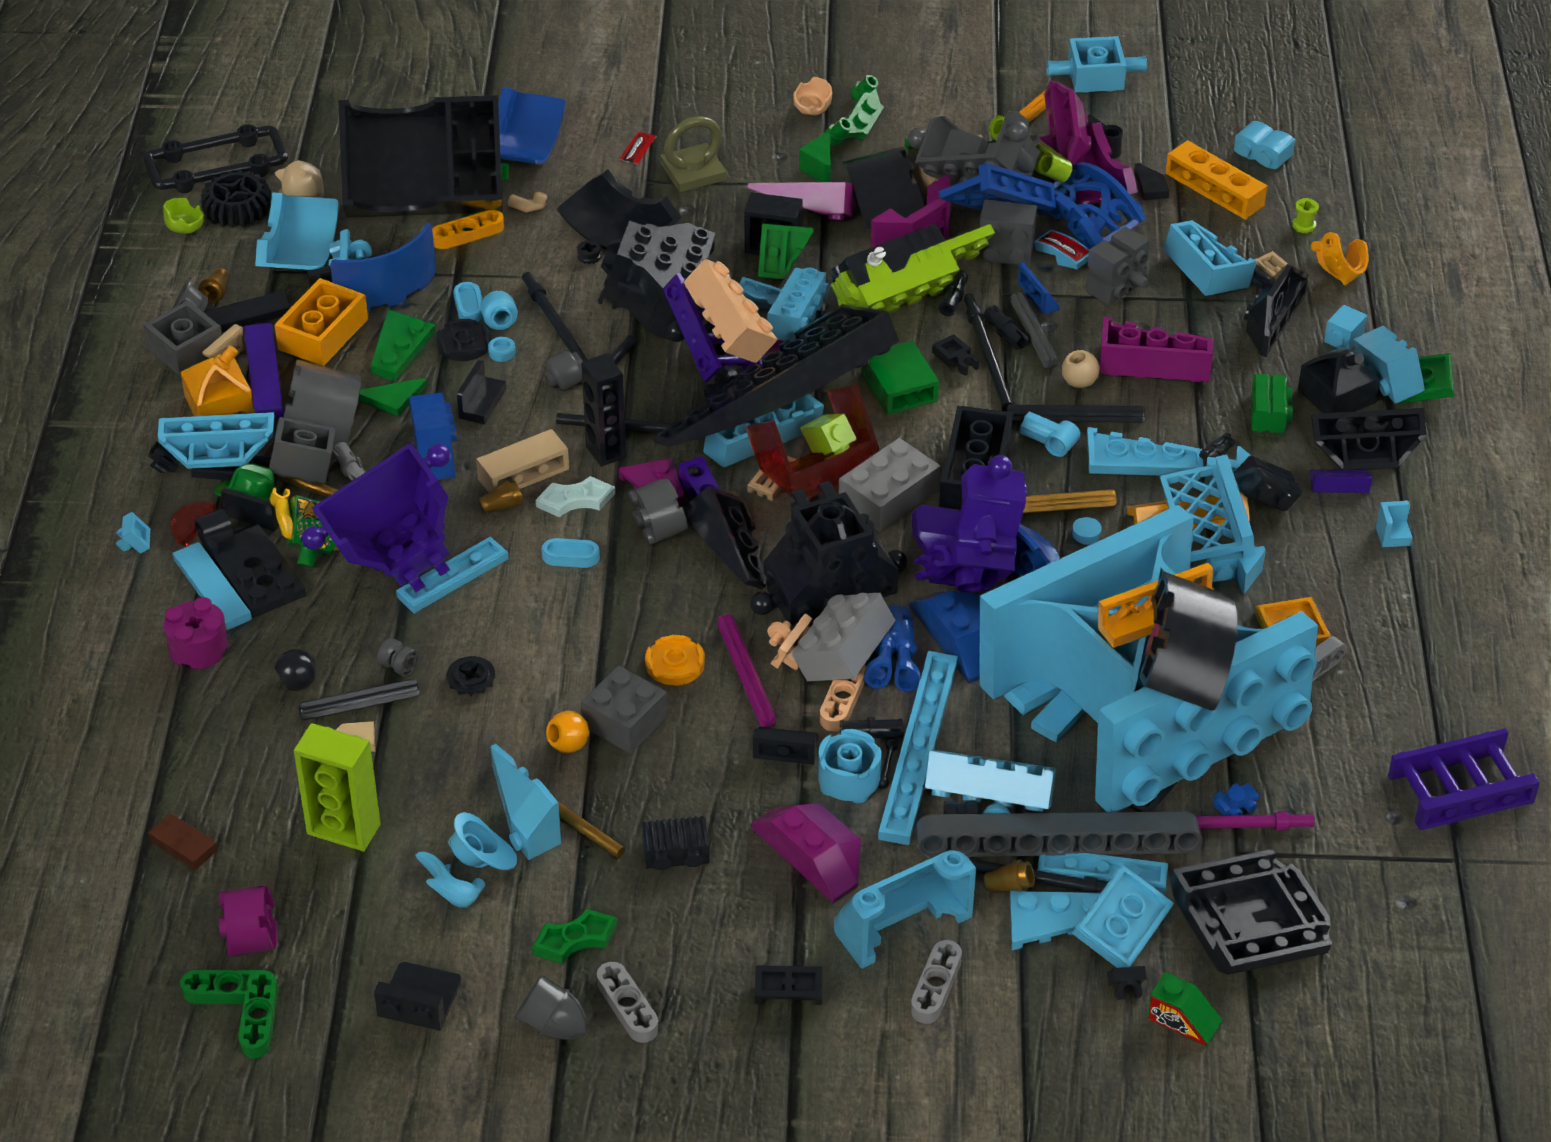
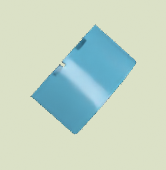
M272 192L268 227L272 228L270 232H264L261 239H257L255 266L304 270L325 267L331 254L329 243L334 242L339 201L331 198L287 196L283 193Z

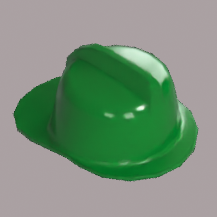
M249 463L238 467L233 474L232 480L221 482L213 488V492L220 497V492L223 488L270 501L272 490L276 488V493L282 496L281 491L275 487L273 470Z

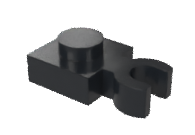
M953 334L933 344L932 353L948 367L956 364L959 373L962 375H968V366H972L975 370L979 369L978 357L972 355L971 348Z

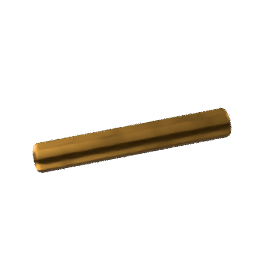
M1113 489L1026 496L1023 514L1111 507L1116 505L1117 496Z

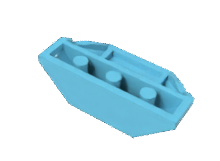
M274 412L159 418L158 442L187 469L241 466L247 464L274 436L275 416Z

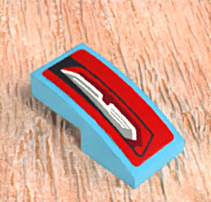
M1049 230L1034 241L1035 250L1055 255L1057 265L1079 269L1089 260V249L1079 241L1061 232Z

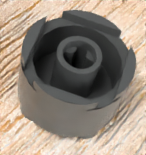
M667 477L628 491L631 504L637 509L632 512L638 528L644 526L643 534L649 546L678 535L688 529L683 507L679 508L676 500L679 497Z

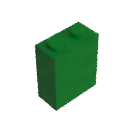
M913 340L892 345L890 351L872 357L867 365L861 367V375L887 415L938 402L939 380Z

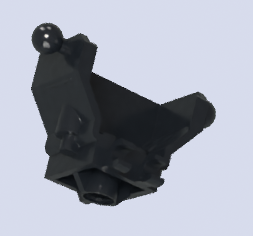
M629 220L623 238L609 242L600 267L607 273L604 282L605 288L600 293L598 304L602 305L604 299H610L613 302L612 309L615 310L618 305L628 309L649 333L673 342L683 341L685 338L663 288L676 273H681L685 281L704 259H708V256L715 249L714 237L716 233L690 223L657 227L651 224L644 226Z
M830 481L818 484L822 494L818 495L819 500L814 502L808 500L803 489L791 492V496L795 501L791 503V522L786 525V534L764 560V580L769 593L758 592L752 596L750 601L751 609L756 614H768L772 611L773 606L777 605L786 621L790 622L791 626L798 624L804 614L816 619L828 605V601L836 595L881 593L882 597H887L898 593V572H902L907 566L906 555L900 550H892L887 553L875 534V524L869 519L867 514L859 513L846 492L837 494Z

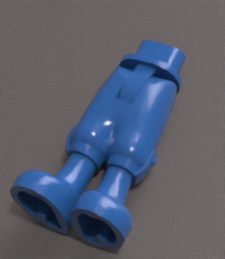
M890 605L888 608L896 621L876 647L875 652L878 653V657L872 660L865 668L864 679L867 685L872 688L879 689L885 687L891 679L892 653L895 652L898 656L894 677L896 687L903 692L915 691L919 686L921 674L918 667L911 660V657L918 650L914 639L913 618L910 615L909 608Z

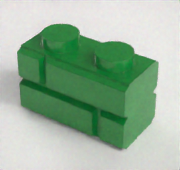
M1256 373L1253 375L1251 389V429L1253 431L1266 432L1269 430L1270 433H1283L1286 422L1291 423L1293 406H1287V404H1291L1292 387H1287L1285 375H1272L1271 377L1269 374Z

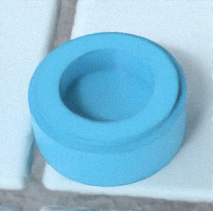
M508 337L492 339L488 344L489 357L497 362L511 360L516 354L515 342Z
M1090 517L1079 518L1073 523L1072 536L1078 543L1085 545L1094 544L1101 537V524L1096 519Z

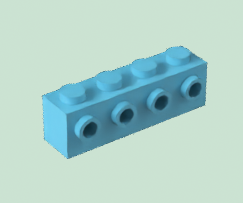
M795 268L767 315V321L773 327L771 331L778 340L793 341L796 339L795 332L814 321L816 311H820L823 299H827L829 293V283H826L825 272H819L815 268Z

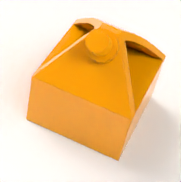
M229 345L222 355L218 354L215 358L205 360L181 371L184 395L194 416L233 415L238 412L254 413L251 389L234 358L238 351L233 346Z

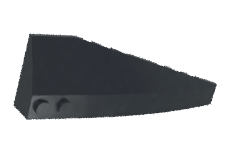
M842 304L794 333L796 339L791 342L790 340L783 341L778 345L780 351L764 355L761 358V365L749 366L722 386V394L718 396L717 394L710 395L705 399L707 405L693 408L687 412V420H676L653 437L654 443L670 447L735 427L798 400L854 368L867 365L869 359L876 355L887 353L892 345L899 342L889 312Z

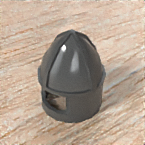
M543 975L537 979L515 1015V1019L520 1022H526L539 1030V1036L543 1035L552 1039H575L587 1033V1018L579 1001L569 992L570 990L560 987Z

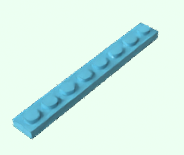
M932 651L927 653L880 824L878 840L910 845L925 788L930 750H935L957 667L958 656Z

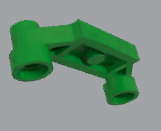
M867 75L850 89V94L856 103L847 118H840L824 131V133H830V145L838 146L846 138H859L862 141L868 135L884 108L880 104L876 89L878 81L874 76Z

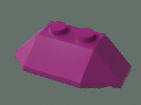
M1050 81L1045 90L1044 97L1051 148L1069 160L1073 167L1075 163L1082 162L1087 151L1091 149V137L1087 136L1086 131L1088 115L1084 113L1083 103L1074 90L1056 81Z
M821 803L776 807L751 823V828L832 903H835L858 887L861 839Z

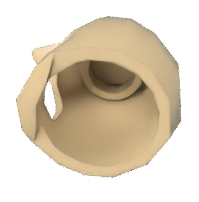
M297 160L290 163L286 168L274 172L282 183L279 193L287 196L323 198L324 187L321 172L311 163Z

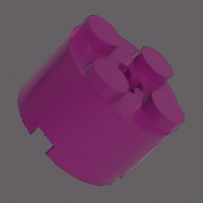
M201 597L195 601L185 602L176 607H171L165 612L164 631L169 656L173 662L180 666L181 663L188 664L191 669H202L216 664L223 658L222 653L229 646L225 619L221 609L212 604L209 598Z
M267 885L219 893L220 907L224 911V917H219V930L221 937L227 936L226 946L229 957L266 952L277 947V921L273 919L271 911L275 907Z

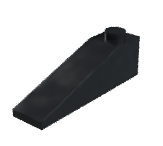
M711 486L707 487L684 505L689 515L688 521L690 525L744 584L762 590L766 587L762 562L755 554L759 544L752 537V531L756 528L746 500Z

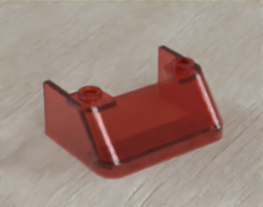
M857 384L827 391L835 414H845L857 438L849 443L850 448L840 454L835 455L834 452L827 455L811 453L793 462H789L775 420L745 427L760 470L790 496L791 492L803 489L807 498L810 499L822 493L818 484L830 481L833 487L839 485V478L880 451Z

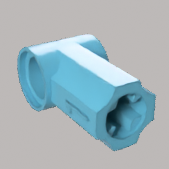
M1030 411L1025 415L1020 426L1021 434L1045 444L1049 453L1056 457H1063L1081 436L1078 427L1070 421H1062L1057 424Z

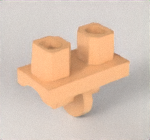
M804 614L792 631L790 629L791 623L788 621L783 623L773 622L768 627L767 632L771 638L769 643L772 646L781 645L771 665L778 669L782 663H785L797 671L799 666L791 653L796 648L795 645L799 644V640L811 628L809 624L813 618Z

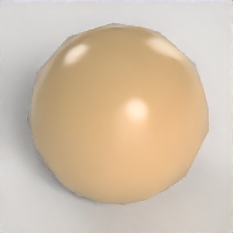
M1073 351L1063 361L1062 376L1068 385L1081 389L1093 385L1097 380L1100 369L1099 362L1088 351Z

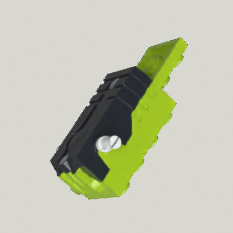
M934 223L926 229L921 228L915 233H908L904 237L900 236L848 256L841 264L832 268L831 287L837 297L838 305L844 304L888 311L891 314L898 310L902 304L907 303L908 306H911L921 301L922 297L928 294L930 297H934L943 292L944 286L953 282V276L960 270L957 260L965 258L968 261L977 257L980 254L979 250L989 244L988 240L995 232L991 224L945 241L941 231Z

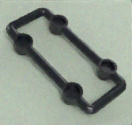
M249 124L240 126L237 132L181 143L176 140H170L165 142L162 148L150 150L144 155V163L152 185L160 190L176 188L180 193H189L193 190L195 183L211 180V177L218 178L220 173L228 174L230 171L232 173H236L239 170L242 173L251 171L253 175L259 174L260 177H264L268 174L270 167L282 165L288 159L287 150L277 128L273 126L256 128L254 125ZM270 136L277 152L276 156L268 157L265 154H255L249 158L248 162L192 173L189 170H180L174 173L173 178L163 180L155 163V159L165 158L169 163H178L181 161L183 153L240 142L243 147H253L256 145L258 138Z

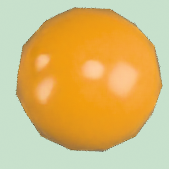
M569 710L555 714L549 721L546 729L550 745L559 752L567 754L581 750L587 743L590 733L588 722L583 716Z

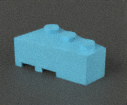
M1381 326L1353 339L1356 349L1353 353L1363 355V363L1380 378L1379 389L1384 396L1388 395L1396 404L1425 391L1417 349L1414 347L1407 349L1406 341L1401 340L1397 342L1396 334Z

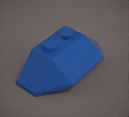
M943 591L911 601L909 607L946 654L958 656L956 668L968 683L979 680L980 597L976 593Z

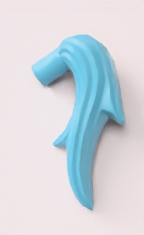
M418 852L415 855L417 860L434 877V879H428L426 883L456 907L467 908L472 905L485 887V882L480 878H476L472 883L454 878L450 874L451 865H445L431 853Z

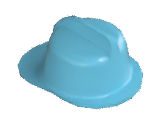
M466 812L460 813L455 817V832L449 839L448 844L454 855L462 863L475 868H483L486 865H490L500 870H510L515 867L517 855L513 848L493 832L479 817Z

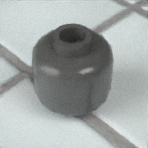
M563 350L546 361L548 372L544 373V376L552 388L557 386L560 390L567 391L582 381L581 362L583 361L577 352L571 353L568 350Z

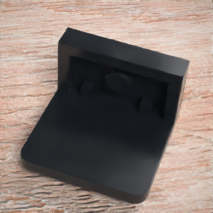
M401 962L397 966L390 984L378 982L374 995L377 1016L441 1031L461 985V977L456 973Z

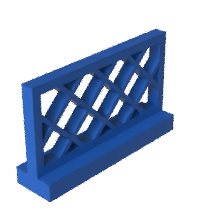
M989 163L978 166V176L939 191L940 199L982 211L984 199L1037 205L1038 209L1045 211L1056 209L1053 183Z

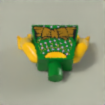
M273 488L270 503L275 507L276 518L282 536L287 539V545L300 549L298 565L314 568L317 553L328 555L333 551L339 550L330 535L326 537L324 545L317 550H310L302 543V533L306 528L322 526L321 521L312 509L321 501L296 495L290 498L288 502L289 489H285L283 496L276 493V488Z

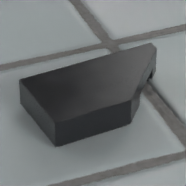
M1135 163L1134 171L1143 200L1169 198L1170 191L1165 175L1140 163Z

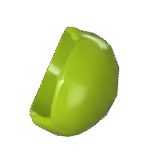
M173 198L166 201L163 206L165 225L175 233L191 234L199 230L205 220L200 206L197 205L196 208H193L187 198Z

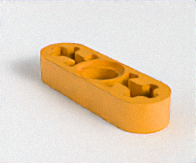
M487 210L437 225L432 229L434 247L449 249L498 234L504 229L503 214L498 210ZM473 228L471 231H463L462 229Z

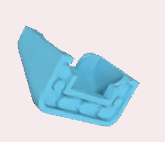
M950 850L857 892L837 912L834 917V932L859 967L863 969L875 963L876 954L874 947L881 945V936L877 931L926 908L930 910L936 919L942 917V913L955 916L958 924L972 918L976 867L965 854Z

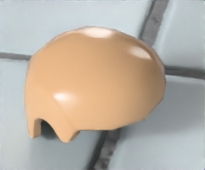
M812 77L808 83L800 82L793 94L795 107L804 115L816 116L824 113L831 104L832 87L826 80L819 77Z

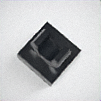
M1145 966L1112 968L1107 972L1108 985H1117L1115 989L1117 1000L1124 999L1123 989L1125 986H1129L1134 990L1135 999H1139L1142 996V987L1139 983L1147 979Z

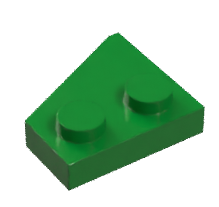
M763 223L758 277L785 279L813 234L814 227Z

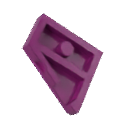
M672 458L618 468L619 478L622 481L628 480L634 485V489L667 477L679 497L676 498L678 505H685V495Z

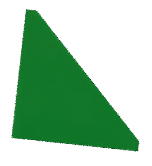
M421 378L360 389L358 401L399 417L410 405L409 397L418 396L426 389L427 380Z

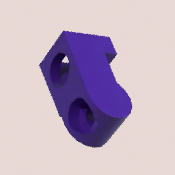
M703 456L679 463L678 478L682 489H685L692 499L709 486L719 489ZM698 467L697 473H688L689 469Z

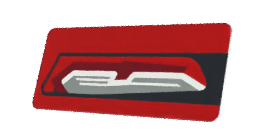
M637 132L620 157V160L638 164L656 136Z

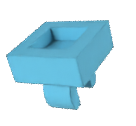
M131 512L123 516L122 528L117 531V535L122 539L117 541L116 545L123 551L133 547L141 554L150 549L151 528Z

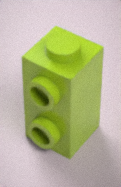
M845 414L822 415L800 427L812 453L827 455L834 452L837 455L850 448L849 443L857 439Z

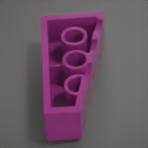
M1103 316L1099 374L1210 382L1213 339L1182 332L1169 335L1163 328L1153 327L1152 330L1136 328L1137 323L1126 321L1125 325L1113 323V318Z

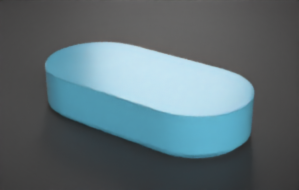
M462 282L456 285L453 294L459 319H472L480 322L483 319L480 310L483 299L479 286L472 282Z
M553 538L544 542L541 547L543 561L552 566L588 568L596 565L600 559L599 546L590 540Z

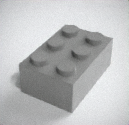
M898 438L839 478V494L846 492L859 513L867 514L869 519L875 524V529L881 532L939 491L941 465L901 438Z
M881 593L836 595L828 601V605L814 620L811 628L799 640V644L791 653L807 682L854 679L896 621Z

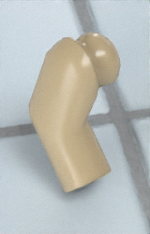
M535 192L533 199L527 200L512 194L508 199V206L526 213L543 210L547 205L545 203L547 195L542 192Z

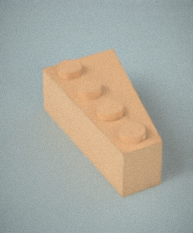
M704 259L683 283L695 303L705 309L702 315L715 326L712 329L714 335L718 339L722 338L725 341L721 345L726 353L757 363L778 340L771 331L773 329L772 325L766 319L760 317L757 313L759 309L756 304L743 295V287L730 278L728 275L730 271L720 261L715 263Z

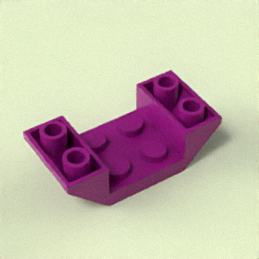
M945 175L928 185L927 205L910 214L907 218L889 209L872 219L870 248L900 236L904 237L908 233H915L921 228L926 229L934 223L941 231L945 241H947L950 202L940 199L939 191L950 187V177Z

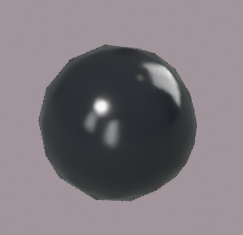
M292 649L284 652L278 658L275 665L276 672L290 691H300L308 688L314 682L317 675V665L314 658L308 652L301 649Z

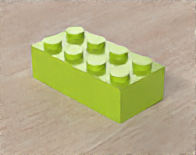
M311 723L294 749L306 832L308 835L364 852L381 825L370 740Z

